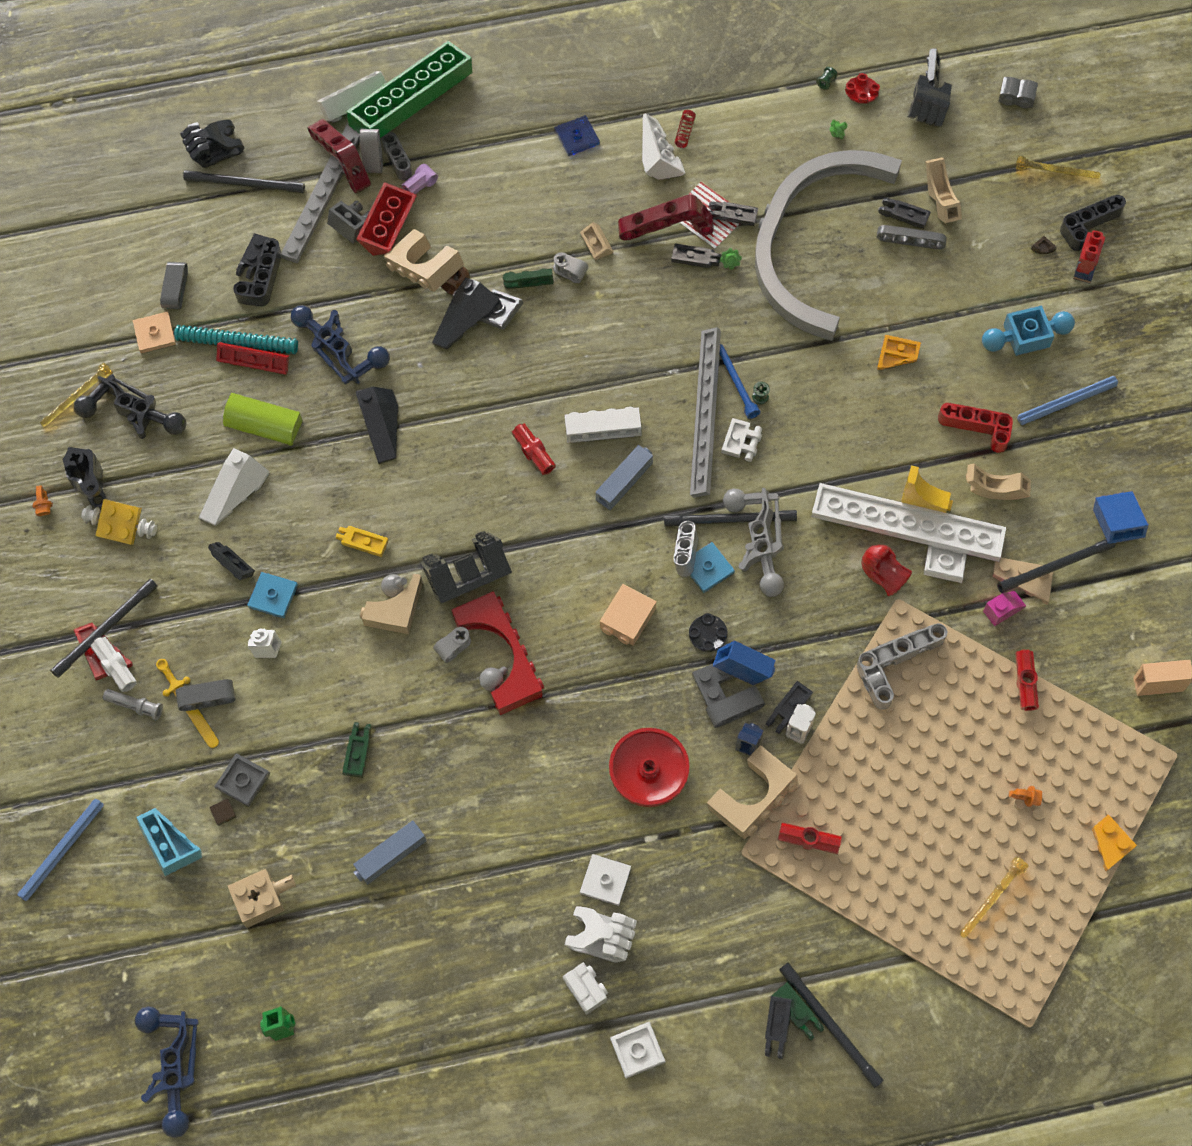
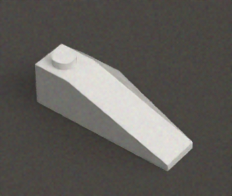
M645 113L643 115L642 151L645 173L658 180L684 175L685 171L679 157H675L672 153L674 148L664 139L666 134L658 120Z
M233 448L222 466L199 518L217 526L233 512L237 505L245 502L252 492H256L261 488L270 473L269 470L250 455Z

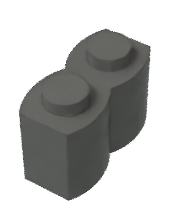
M1004 77L999 102L1004 105L1016 104L1021 108H1033L1038 83L1031 80Z

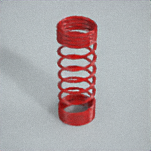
M684 110L682 113L677 136L674 144L679 148H686L688 145L690 132L694 124L693 121L696 117L692 110ZM682 124L691 125V128L682 126ZM681 127L685 129H690V132L687 130H682ZM680 131L689 133V135L681 134Z

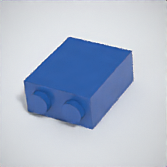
M1133 491L1095 498L1093 511L1108 544L1146 537L1148 523Z
M733 641L718 649L713 667L751 685H755L773 676L776 660L737 641Z

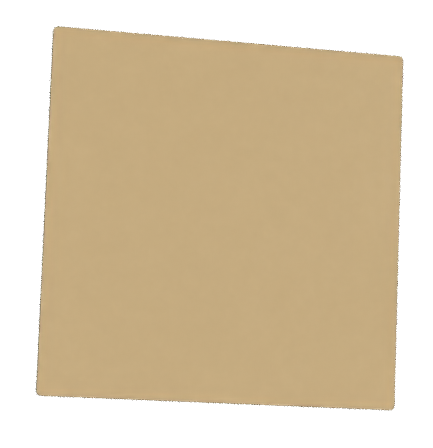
M897 599L864 652L933 624L943 623L906 602ZM943 624L947 628L948 633L941 646L931 651L927 650L919 653L916 657L899 664H892L882 668L894 694L892 703L887 709L882 710L874 705L857 671V664L855 665L792 768V771L797 774V787L793 792H788L784 796L785 799L779 807L775 806L770 817L765 822L761 821L757 826V831L750 836L741 854L746 859L1030 1028L1034 1025L1122 861L1121 859L1108 871L1104 869V861L1101 853H1099L1098 842L1094 837L1092 828L1109 814L1133 840L1174 764L1177 753L1039 676L1036 682L1039 708L1033 711L1021 710L1019 688L1016 685L1018 679L1016 663ZM933 633L937 638L942 637L939 633ZM898 647L899 651L906 652L904 647ZM868 661L862 662L864 666H871ZM1023 678L1026 683H1031L1029 678ZM885 695L879 696L882 701L888 700ZM1031 785L1035 789L1042 791V803L1040 806L1032 805L1027 807L1024 800L1009 797V791L1016 789L1027 790ZM781 823L804 828L813 827L821 832L842 836L838 855L816 849L806 850L799 845L778 841ZM806 835L804 837L805 840L808 842L815 841L812 835Z

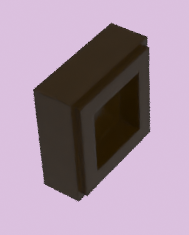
M228 798L209 807L218 826L237 818Z

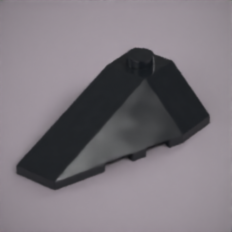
M465 278L450 302L432 341L433 345L446 350L464 336L465 331L470 327H476L478 325L476 322L484 316L487 318L501 301L500 298L480 282Z
M372 386L356 391L357 400L378 464L396 459L398 404L393 390Z

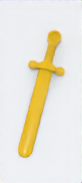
M165 659L157 661L156 666L158 670L163 672L170 683L169 689L163 691V696L168 697L171 693H174L176 696V689L189 684L191 679L184 677L183 680H177ZM199 709L186 711L206 744L210 748L217 747L219 740Z

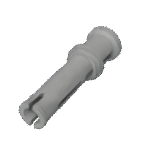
M107 689L103 695L104 701L132 709L138 715L144 714L152 717L153 720H158L163 712V704L149 702L146 698L137 699Z

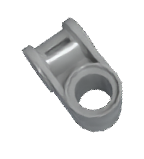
M563 252L557 253L554 256V272L574 283H580L589 268L587 263Z
M457 627L434 645L433 649L445 663L452 661L459 653L468 648L471 643L468 630L464 627Z

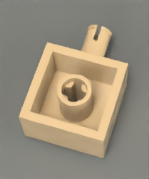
M266 869L228 885L241 921L246 928L285 911L279 897L280 893L297 887L292 874L274 882ZM258 895V900L254 901V897Z

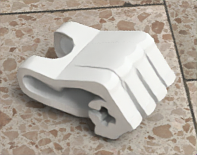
M577 906L573 915L579 921H583L586 927L577 936H567L565 946L571 950L611 962L625 961L628 955L626 951H629L632 942L628 940H632L635 935V931L631 929L635 928L637 920L615 912L611 918L599 914L593 909Z

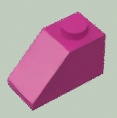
M1015 591L1002 593L987 602L983 612L991 623L996 626L1024 609L1026 605Z

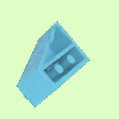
M156 808L136 817L138 826L165 876L202 858L201 849L175 828Z

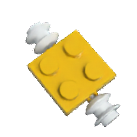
M107 499L103 500L101 510L99 507L93 510L92 506L88 505L83 509L81 515L86 524L89 521L94 526L98 523L95 536L134 545L136 531L139 537L146 534L147 539L155 536L157 531V525H155L153 520L147 523V520L144 518L139 522L142 508Z

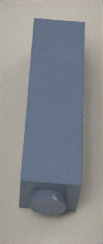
M638 445L595 492L596 501L611 511L653 464L651 451Z
M412 820L355 862L353 865L356 870L353 873L360 882L364 880L368 885L427 841L425 835Z

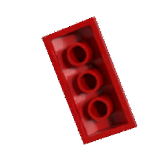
M384 182L356 240L373 256L390 252L417 195Z

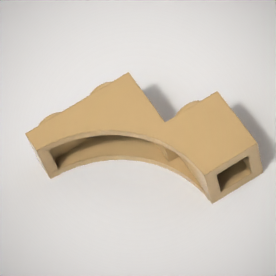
M941 157L925 161L928 193L930 197L936 200L938 218L944 223L961 220V204L950 186L945 159Z

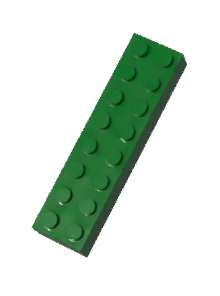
M450 41L445 42L348 109V126L358 134H360L361 129H379L380 138L472 74V57Z

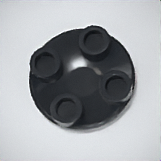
M710 613L696 618L689 628L691 643L698 650L704 652H712L721 648L726 642L728 635L725 623L719 617Z

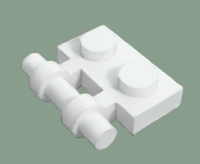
M732 418L721 453L739 458L741 452L746 453L745 460L751 462L753 456L757 453V444L762 438V428L756 426L755 430L752 431L749 430V422ZM746 438L751 439L750 445L744 444Z

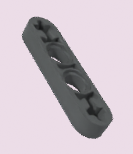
M888 225L879 226L877 230V239L883 242L931 249H943L946 247L947 237L942 233Z

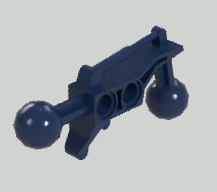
M298 305L293 308L290 317L291 322L299 328L307 327L314 333L315 338L311 344L313 350L342 379L343 384H347L352 380L360 384L358 378L372 368H385L389 364L390 354L388 350L382 346H375L368 351L367 359L352 369L348 362L352 349L350 344L342 338L344 331L340 326L338 311L332 310L330 319L321 326L313 319V312L309 307ZM322 348H325L329 353H331L336 359L339 360L343 372L346 374V376H343L339 372V370L334 366V363L323 352Z
M148 1006L140 1009L135 1016V1026L140 1032L152 1033L159 1027L179 1028V1034L170 1047L160 1050L161 1072H156L152 1075L153 1081L148 1086L146 1093L141 1096V1100L148 1104L156 1096L167 1093L168 1113L162 1120V1130L166 1136L178 1138L183 1136L189 1128L188 1116L181 1111L180 1091H185V1089L195 1084V1046L199 1021L188 1018L185 1011H182L181 1015L160 1014L159 1010ZM188 1026H193L188 1075L184 1076L183 1052L189 1040ZM170 1055H177V1060L173 1064L167 1063V1058ZM178 1076V1082L175 1085H168L170 1077Z

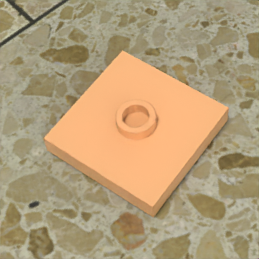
M168 312L133 320L140 353L176 345Z

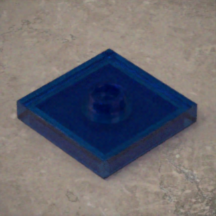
M586 115L554 127L568 157L600 145V140Z

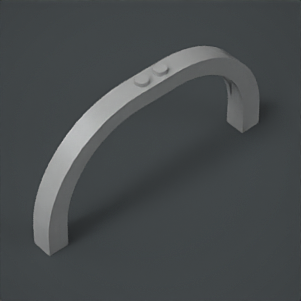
M838 151L807 161L790 173L781 183L771 204H767L765 208V218H761L758 228H760L756 243L755 270L759 286L765 298L786 321L807 333L832 341L840 318L814 309L796 299L781 284L774 271L771 261V246L790 202L808 185L835 175H864L895 184L902 160L869 151Z

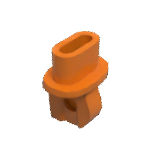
M42 485L36 486L37 500L32 504L36 516L49 515L53 503L48 501L47 492L43 489Z
M1032 785L1027 790L1016 789L1009 791L1010 798L1024 800L1027 807L1032 805L1040 806L1042 803V791L1035 789Z

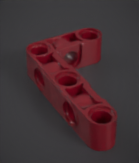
M324 119L307 127L313 140L340 162L346 179L355 194L371 186L358 151L347 138Z
M689 194L620 218L618 220L619 238L624 241L632 240L683 221L690 222L700 235H710L714 232L713 216L697 196Z

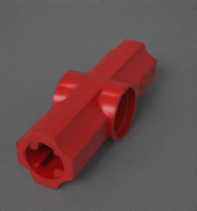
M525 423L517 425L512 431V435L520 444L525 457L534 463L542 475H548L556 467V464L547 454L542 441L538 437L535 438Z
M1029 649L1016 651L1018 677L1016 685L1019 688L1021 710H1037L1039 708L1036 683L1038 676L1035 672L1034 653ZM1023 678H1029L1031 683H1026Z
M783 822L781 823L778 841L799 845L806 850L816 849L837 855L842 836L821 832L813 827L804 828ZM806 835H812L815 841L808 842L805 840L804 837Z

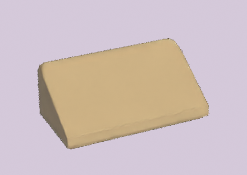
M592 222L580 232L595 260L614 252L598 224Z

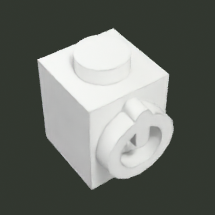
M258 629L253 631L248 641V647L254 657L276 658L282 642L275 630Z

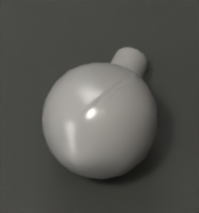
M396 574L387 575L381 583L383 593L389 597L397 596L404 590L407 579L401 578Z
M503 666L500 669H485L479 679L481 686L487 691H494L499 688L503 682V675L508 672L507 668Z

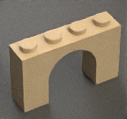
M415 229L395 245L390 252L384 255L387 261L386 265L392 272L395 271L402 277H407L413 283H418L424 289H429L433 292L464 265V262L457 250L446 246L431 260L422 264H415L431 248L425 234Z
M761 745L747 759L749 768L768 783L769 790L766 797L757 804L743 805L735 801L720 788L707 802L709 811L744 840L757 831V826L761 821L765 822L770 817L775 806L779 807L785 799L784 796L788 792H793L798 785L797 774Z

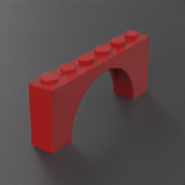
M493 591L458 606L451 611L457 627H464L467 630L493 632L503 638L510 646L514 655L512 671L507 680L499 688L491 692L492 700L499 714L503 715L543 697L542 689H544V685L541 679H537L534 674L536 669L533 662H528L526 658L528 653L525 646H520L518 642L520 636L516 628L512 629L510 625L512 623L508 612L504 613L502 609L504 604L501 597H496Z

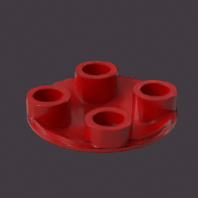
M864 73L851 78L845 86L847 96L857 103H870L878 97L880 85Z

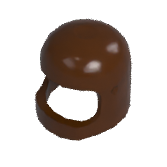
M462 266L440 287L448 294L454 296L464 279H470L469 271Z

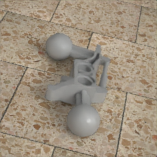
M733 488L728 490L723 498L724 506L730 512L742 511L746 505L762 504V510L757 519L748 523L752 542L746 544L745 548L747 551L742 562L739 563V568L742 571H747L753 564L761 561L764 576L760 581V589L766 596L775 597L784 589V581L779 574L775 573L772 558L784 550L781 536V520L779 518L778 500L780 496L777 493L770 494L765 488H762L761 493L745 494L740 489ZM771 501H775V543H773L770 529L774 513ZM764 527V531L761 534H757L758 529ZM764 545H768L767 550L765 552H761V548Z

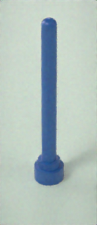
M720 344L719 354L745 404L744 412L748 419H753L761 411L757 404L751 402L724 346Z

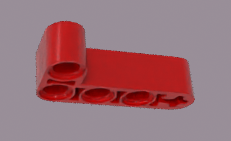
M945 403L941 406L938 415V421L941 425L992 435L990 447L994 452H1004L1008 446L1013 425V419L1009 414L954 403Z

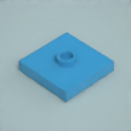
M711 542L696 552L694 570L690 577L701 591L705 593L734 574L735 570L714 543Z
M261 572L247 606L250 609L285 618L298 583Z

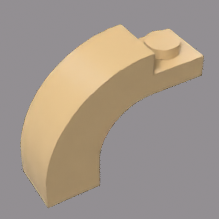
M975 463L968 465L966 479L967 483L971 485L970 491L974 494L998 500H1017L1030 497L1031 479L1023 473L999 476L985 472Z

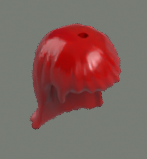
M886 545L871 546L862 557L863 571L873 582L884 588L888 597L897 593L911 577L912 571L901 565L896 560L895 553Z

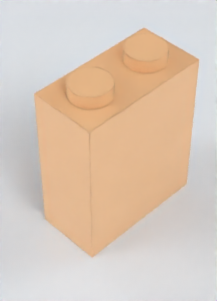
M622 584L600 620V629L609 636H616L623 644L634 646L655 612L657 601Z
M1191 660L1142 664L1133 677L1137 696L1184 692L1192 682Z

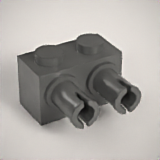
M356 200L348 206L340 201L329 209L327 224L354 244L357 242L358 234L370 211L360 216L358 212L363 210L360 202L358 203Z

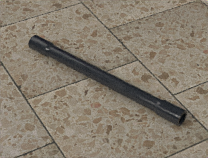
M184 170L183 173L184 181H202L284 190L295 193L305 192V183L274 181Z
M780 510L779 518L781 522L797 521V510ZM760 512L684 516L664 515V527L679 526L684 521H691L694 524L752 522L757 519ZM775 512L773 513L772 521H775Z
M1104 539L1092 546L1033 570L997 583V588L1000 593L1007 592L1021 584L1085 558L1113 549L1116 544H1108L1107 540Z
M152 579L145 582L132 597L72 652L51 668V673L57 678L63 675L91 647L94 640L104 636L140 601L150 595L158 587Z
M787 962L779 971L797 990L875 1089L884 1081L882 1077L867 1062L816 999L790 963Z

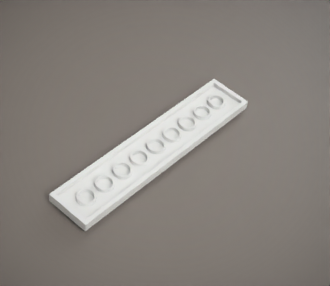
M822 483L819 484L811 515L814 518L998 562L1001 558L1006 527Z

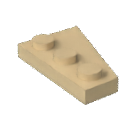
M1000 558L999 562H994L992 577L1003 581L1042 565ZM1053 572L1021 584L1017 588L1048 605Z

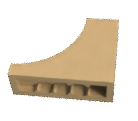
M413 574L408 586L391 599L379 602L367 601L365 607H362L360 612V618L364 626L409 635L423 585L422 576Z

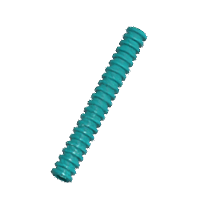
M177 325L174 331L176 341L181 340L182 342L192 341L199 344L203 342V344L209 343V345L214 343L216 346L221 342L253 349L258 348L259 350L264 349V351L270 350V352L275 350L276 353L281 351V353L286 352L290 354L292 352L294 355L298 351V340L296 338L292 340V338L286 339V337L281 338L280 336L275 338V336L270 337L269 335L264 337L263 334L259 336L258 334L253 335L246 332L242 334V332L236 333L233 331L231 333V331L225 332V330L220 331L219 329L214 331V329L209 330L202 327L198 329L197 327L192 328L188 326L187 328L185 325L182 327Z

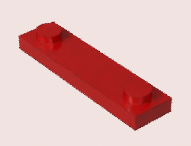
M219 342L217 344L216 361L286 375L288 373L289 356Z

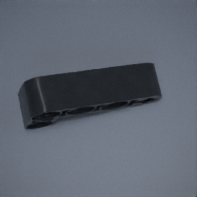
M1113 195L1066 215L1060 227V232L1069 247L1074 251H1081L1088 233L1087 230L1121 216L1126 205V199L1121 195Z
M269 238L264 241L253 282L239 281L234 285L233 291L240 304L263 307L269 303L281 261L280 254L282 251L278 240Z

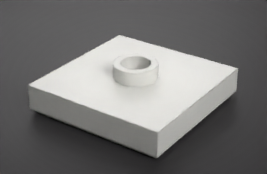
M928 545L923 575L962 583L967 554Z
M592 854L580 894L619 906L631 866Z
M650 1022L610 1037L626 1079L665 1063Z

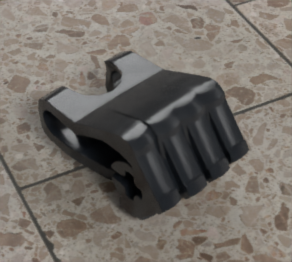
M920 74L915 85L914 99L907 117L911 119L916 118V121L924 122L928 125L932 124L941 127L950 105L952 84L944 82L942 87L934 88L928 83V77Z
M231 120L216 121L203 129L196 122L188 125L180 133L183 139L182 142L191 159L203 168L214 165L226 158L240 155L245 148L240 139L228 137L234 133L235 129Z
M68 447L62 459L67 479L77 491L87 497L94 509L99 507L101 510L103 501L100 504H96L93 501L96 496H102L103 500L107 499L103 490V469L99 460L90 449ZM82 470L86 472L85 478L81 472Z

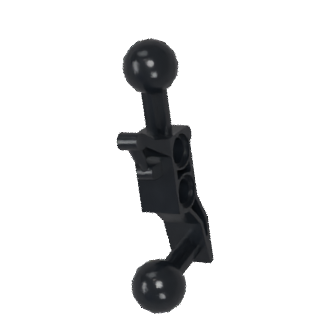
M113 374L107 379L98 376L97 379L100 384L89 395L79 396L73 403L74 412L79 417L90 418L97 411V402L106 392H109L116 397L114 405L117 413L127 417L129 424L133 425L140 439L146 437L145 430L151 420L162 424L165 431L170 435L181 434L187 426L186 419L181 413L172 412L164 414L156 411V400L153 395H147L135 387L129 386L115 378ZM118 384L124 386L129 391L138 395L139 397L124 392Z

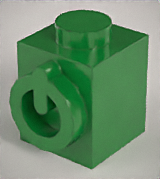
M282 1006L262 1013L263 1019L260 1022V1026L265 1037L270 1036L277 1041L294 1035L295 1018Z

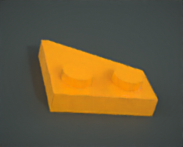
M885 335L877 370L917 362L921 342Z
M1109 814L1092 828L1106 871L1137 846Z

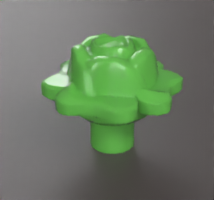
M833 119L830 123L829 131L833 137L843 139L845 136L844 130L848 128L846 122L840 123Z
M732 248L722 252V257L720 258L724 268L729 267L731 270L739 266L740 260H742L738 250L733 251Z

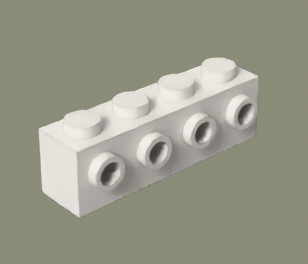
M376 71L317 102L325 119L336 122L342 118V115L347 113L348 109L385 85L386 81L382 72Z
M626 407L618 410L607 409L606 411L592 410L587 413L572 412L565 415L567 443L641 436L639 407Z

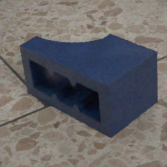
M745 723L737 737L735 750L751 756L758 748L764 730L756 724Z

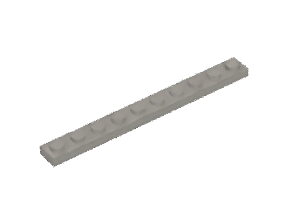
M347 123L342 135L357 148L360 142V134L350 128ZM331 155L280 254L281 258L295 263L299 262L344 173L340 162Z
M718 327L701 332L690 495L693 498L710 495L721 330Z

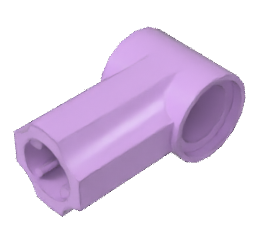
M422 164L416 169L415 174L402 184V188L416 194L425 186L431 187L434 185L438 175L427 164Z

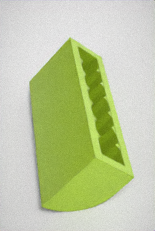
M232 392L223 413V425L291 446L303 421L298 411Z

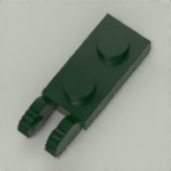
M552 268L523 271L521 273L511 271L505 273L502 277L504 287L507 289L554 283Z
M354 722L352 733L349 736L342 771L344 776L363 778L370 743L371 724H366L364 736L360 737L358 736L359 723Z
M788 982L771 995L793 999L790 1020L810 1041L814 1039V1035L805 1026L808 1021L820 1033L825 1030L818 1019L814 1017V1013Z

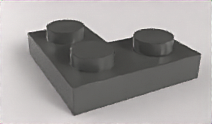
M713 664L692 672V676L707 707L726 698L719 684L735 678L713 667Z

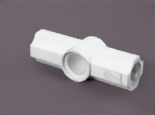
M106 637L94 640L91 648L101 661L100 663L106 674L113 678L122 692L133 689L137 682L128 670L119 652L116 653Z

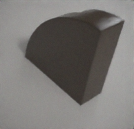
M1045 236L1031 247L1032 251L1039 254H1050L1057 249V246Z

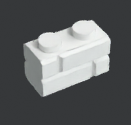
M798 704L788 722L786 736L800 744L804 743L814 722L816 713L811 706Z
M582 963L563 976V980L585 1014H589L607 1001L605 995L608 992L602 983L598 984L594 979L596 973L590 965L586 967Z

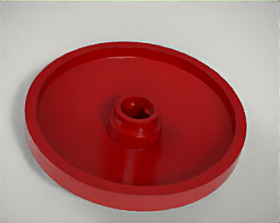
M641 728L626 734L617 742L610 756L609 774L614 788L625 800L638 806L656 807L672 801L682 792L689 776V758L682 743L669 732L657 728ZM647 768H651L653 771L650 770V771L648 772V771H646V769H647Z

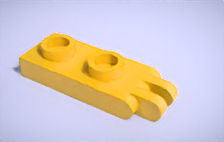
M348 526L347 529L339 527L338 532L342 534L337 533L335 537L344 546L379 557L383 556L389 542L387 537L352 526Z

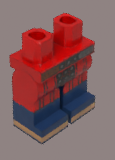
M1093 230L1092 233H1087L1073 279L1091 283L1105 241L1102 232Z

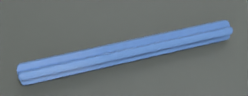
M1115 376L1109 377L1021 413L1017 419L1021 425H1024L1116 387L1118 380Z
M94 799L19 891L18 896L21 899L28 901L104 807L101 801Z

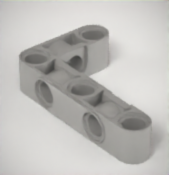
M937 623L866 651L859 656L857 671L877 708L882 710L889 708L894 697L882 668L892 664H899L916 657L919 653L927 650L931 651L941 646L948 633L947 628L943 624ZM933 633H939L942 637L937 638ZM898 647H904L906 652L899 651ZM868 661L871 666H864L862 662ZM885 695L888 700L882 701L879 696Z

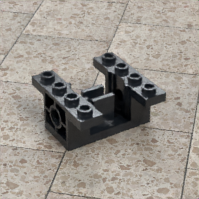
M485 531L475 534L476 538L471 540L484 570L479 572L474 557L470 553L454 559L452 562L460 578L457 582L454 581L448 564L442 556L439 557L437 554L433 555L431 553L422 557L423 560L419 563L427 576L435 598L440 603H444L511 574L512 571L502 549L503 543L500 538Z

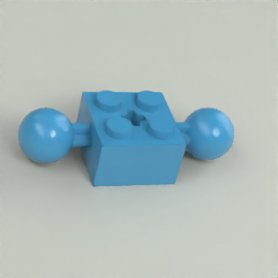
M1042 306L1009 313L1003 324L1006 332H1002L997 328L988 329L982 336V344L988 351L996 352L1002 349L1006 342H1010L1015 356L1049 348L1054 339L1053 331L1060 335H1066L1073 330L1075 320L1070 313L1062 311L1056 313L1052 320L1048 321Z

